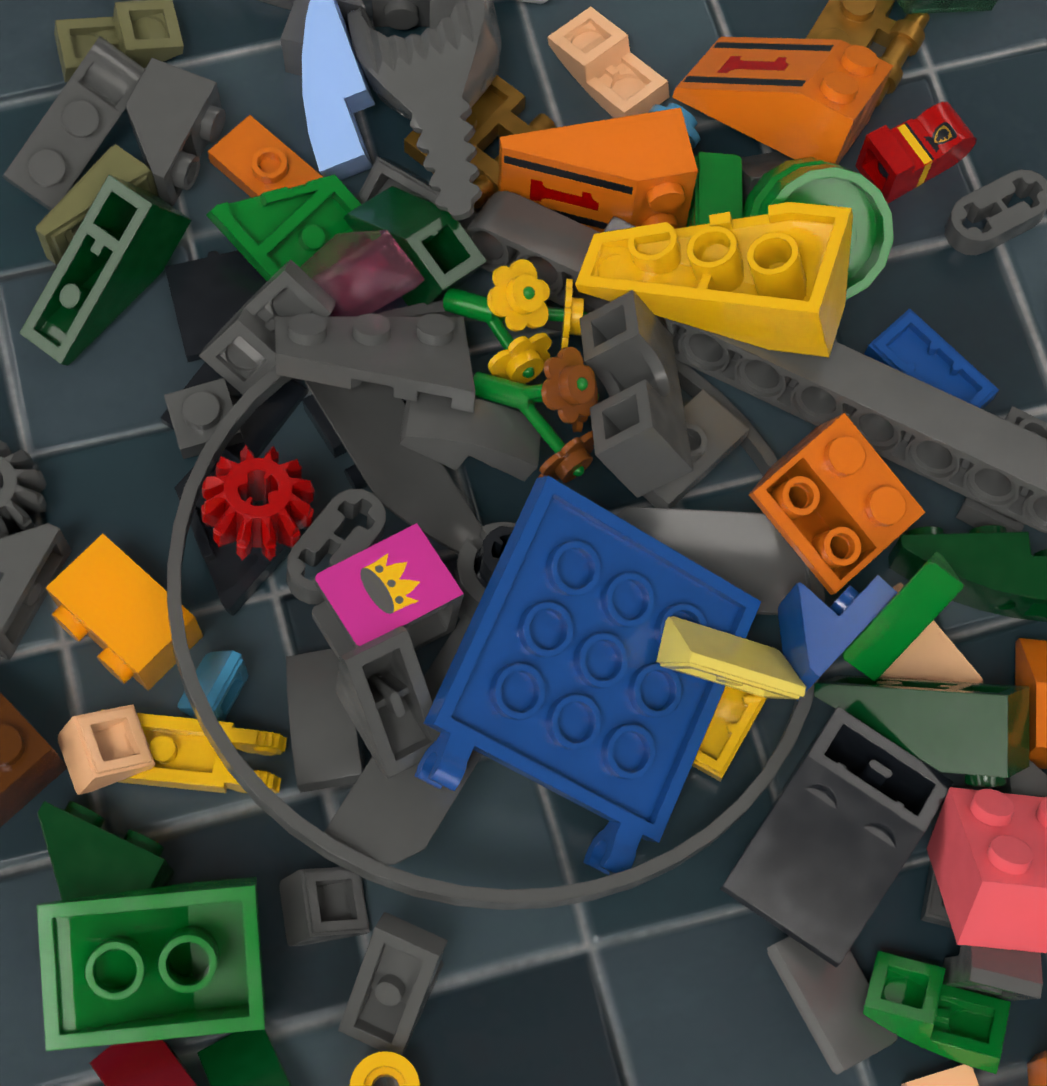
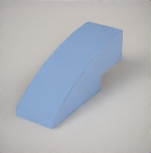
M310 0L306 14L302 48V95L308 134L319 172L323 177L335 174L339 180H343L373 167L354 113L374 106L375 102L364 72L356 58L352 40L337 0Z

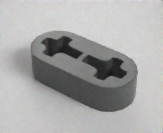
M1020 169L962 197L955 203L945 224V237L948 243L956 251L965 255H979L1034 228L1041 222L1047 211V180L1041 174L1032 170ZM1014 193L1020 199L1029 196L1033 200L1031 206L1023 201L1007 208ZM990 217L982 232L977 227L966 229L963 226L966 218L971 223H977Z
M348 489L331 499L292 547L288 555L286 582L290 592L298 600L316 605L325 601L315 585V578L312 581L305 578L306 565L304 563L315 567L327 553H330L332 557L329 561V567L382 540L386 523V511L382 501L373 493L363 489ZM359 513L367 516L366 528L357 526L345 540L340 538L343 532L345 517L354 519Z

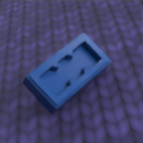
M910 308L874 339L864 353L868 357L981 409L985 408L999 391L995 385Z

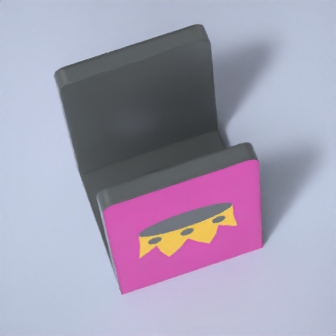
M418 523L317 573L315 585L325 601L313 607L312 618L338 660L341 655L400 626L408 630L414 650L416 651L455 630L464 593Z

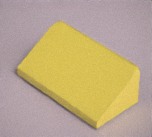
M675 616L668 617L665 621L656 662L660 663L661 667L764 698L799 699V697H804L806 686L779 650Z

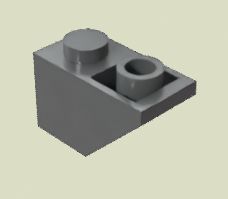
M151 58L125 105L145 164L152 171L158 196L173 207L182 190H189L195 183L200 169V157L208 142H216L221 135L225 124L226 112L221 106L217 82Z

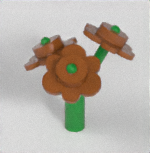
M563 348L559 351L557 357L548 358L545 361L544 373L547 379L543 384L530 386L483 372H476L473 377L475 397L519 409L554 451L555 454L540 467L539 471L541 474L539 477L550 476L555 480L560 479L563 483H567L583 475L584 471L593 461V457L590 455L594 449L593 431L584 434L580 438L576 437L565 444L534 406L536 402H544L550 410H558V415L562 422L572 424L573 432H582L583 422H586L588 416L591 415L590 407L597 404L599 393L594 371L590 366H584L582 355L576 348Z

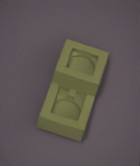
M173 0L115 2L113 17L55 20L54 36L65 82L69 81L99 36L103 37L144 68L147 67L151 58L163 62L183 54L184 45Z

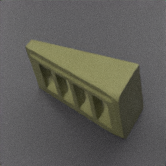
M118 145L111 146L36 226L35 230L47 259L56 265L60 262L109 174L148 190L158 197L153 174L148 166Z

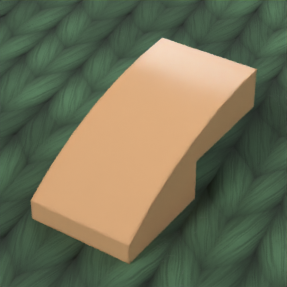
M591 6L547 37L548 45L570 74L613 118L648 113L653 105H660L670 97L668 81L630 52L628 34Z

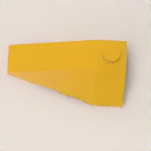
M786 202L768 205V214L732 219L730 212L709 215L710 223L674 229L668 222L593 235L575 283L578 292L611 302L633 290L656 316L767 350L821 357L830 356L846 303L853 223L852 208Z

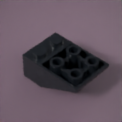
M837 707L809 745L720 890L837 968L924 835L953 781L843 709Z

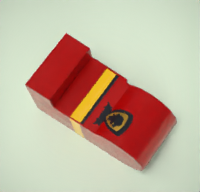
M948 101L940 102L925 110L914 120L911 118L892 129L884 125L867 134L855 166L865 178L881 190L888 204L957 164L973 149L977 138ZM879 162L888 173L887 179L879 171Z

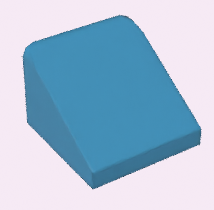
M233 650L207 653L196 670L199 683L217 721H225L249 677L242 654ZM184 691L177 708L181 712L197 719Z

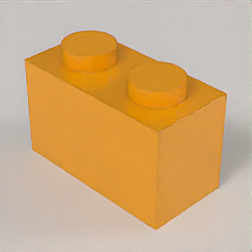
M103 533L46 587V590L58 607L51 614L54 620L76 641L79 642L88 635L99 645L103 651L97 656V659L123 684L133 677L149 691L176 664L168 618L167 591ZM182 605L186 639L190 650L203 637V634L195 616Z

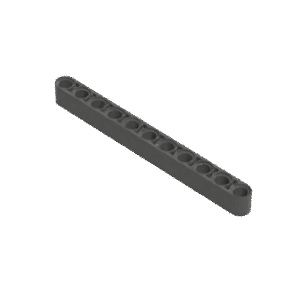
M497 191L491 195L465 229L487 260L481 268L493 273L500 266L509 267L514 261L526 259L536 268L537 279L544 280L548 284L550 289L548 300L564 307L567 278L573 279L572 297L584 298L583 311H586L588 314L610 302L578 292L575 286L593 235L600 232L509 191ZM656 316L672 334L676 360L816 426L845 413L879 456L1040 532L1047 533L1046 438L836 341L833 343L829 357L774 351Z

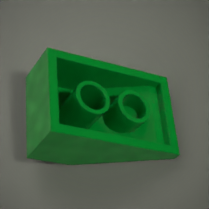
M256 877L184 883L37 904L46 1051L265 1029L266 1008Z

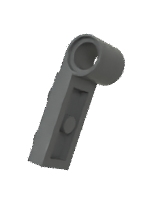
M99 36L7 168L2 178L51 211L70 190L125 110V104L145 68Z

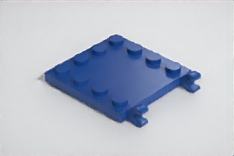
M544 476L537 478L423 723L440 732V735L421 758L415 777L438 789L444 786L451 791H455L463 778L472 751L475 750L608 820L609 822L606 827L590 843L584 858V864L606 875H609L610 872L615 874L631 869L641 838L646 841L660 842L725 689L724 685L661 667L660 663L656 662L665 621L668 617L675 616L746 639L761 601L552 477Z

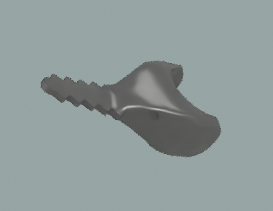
M459 0L455 4L451 16L441 19L436 28H426L421 35L410 34L405 39L396 35L386 37L375 30L368 14L362 7L349 11L347 15L352 46L371 87L390 109L410 120V127L414 132L421 133L416 146L418 150L428 154L423 162L425 169L434 172L429 186L432 190L440 192L436 198L435 205L438 209L449 212L456 221L472 216L474 204L481 197L482 191L477 185L473 184V181L479 176L480 172L474 164L470 163L476 156L477 150L468 141L476 131L470 123L466 122V119L472 114L471 108L488 89L499 71L502 39L493 0Z

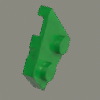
M334 174L311 180L303 185L292 188L284 187L264 192L260 196L233 203L217 204L206 216L266 281L290 259L309 277L314 279L357 238L344 217L362 204Z

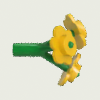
M519 259L514 261L509 267L500 266L493 271L492 280L495 287L490 289L487 297L450 288L445 293L443 308L446 312L487 323L505 349L490 359L488 363L489 371L494 376L526 384L542 372L545 361L550 358L547 350L550 348L552 340L546 333L535 334L529 339L526 336L513 339L502 322L505 319L506 326L514 332L523 330L526 326L531 329H537L544 326L547 321L563 322L561 349L568 347L569 335L581 336L580 318L588 314L586 311H583L584 298L572 297L573 279L566 278L564 309L547 308L544 301L550 296L548 284L544 280L537 279L536 268L530 261Z

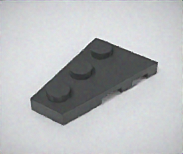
M310 313L295 316H275L276 375L348 389L359 386L363 381L393 387L394 398L417 402L420 392L452 398L451 409L474 413L476 392L464 317H447L442 314H426L421 317H384L373 313L363 314L358 317H321Z

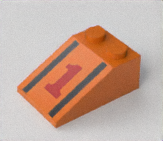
M720 37L677 85L672 98L794 160L813 157L839 164L869 122L894 65L879 59L869 48L851 45L843 40Z
M681 108L500 137L499 191L516 193L600 233L604 232L613 216L636 227L668 222L674 229L686 227L698 169Z

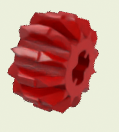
M245 445L243 450L240 451V463L221 456L216 464L217 476L206 477L203 482L202 496L206 501L201 506L202 521L206 526L214 527L213 540L217 543L218 547L237 541L236 553L242 561L251 553L252 547L261 548L262 554L271 561L276 556L277 542L292 548L300 539V529H308L313 523L314 509L309 505L314 500V487L311 480L301 479L302 466L299 464L298 459L279 465V452L276 451L274 446L265 453L264 458H255L254 453ZM253 501H263V506H254Z

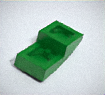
M878 951L863 1014L885 1029L921 1048L967 1066L997 1074L1011 1002L944 985L943 980L946 968Z

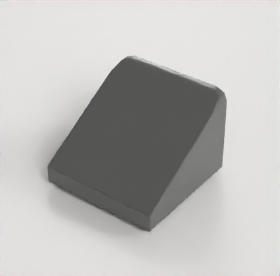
M343 867L300 869L280 881L279 889L288 946H303L365 935L370 932L361 876Z

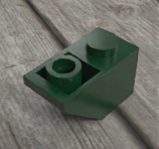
M394 186L389 187L363 203L344 217L347 224L408 306L419 303L429 305L432 302L442 300L448 289H458L487 261L461 224L454 220L449 212L440 210L434 203Z
M44 801L37 813L62 900L167 886L174 874V870L167 861L160 857L165 849L162 845L133 830H128L124 839L101 829L105 821L102 816L80 804L69 801L65 809L61 810Z

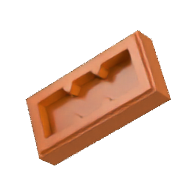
M251 115L247 116L207 151L210 163L251 198L260 196L264 192L284 187L292 188L303 185L311 180L323 178L322 175Z

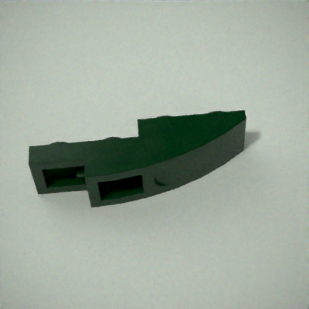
M987 525L974 528L968 533L944 534V530L939 527H920L908 531L905 535H901L888 556L889 568L910 580L937 551L946 559L965 585L952 601L981 611L1007 617L1047 622V549L1041 550L1032 556L1029 532H1007V529L1003 526Z

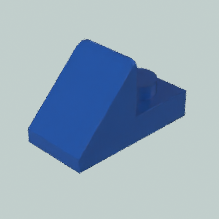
M879 575L861 593L850 585L830 607L801 582L796 583L779 604L778 619L783 655L806 686V691L898 593Z

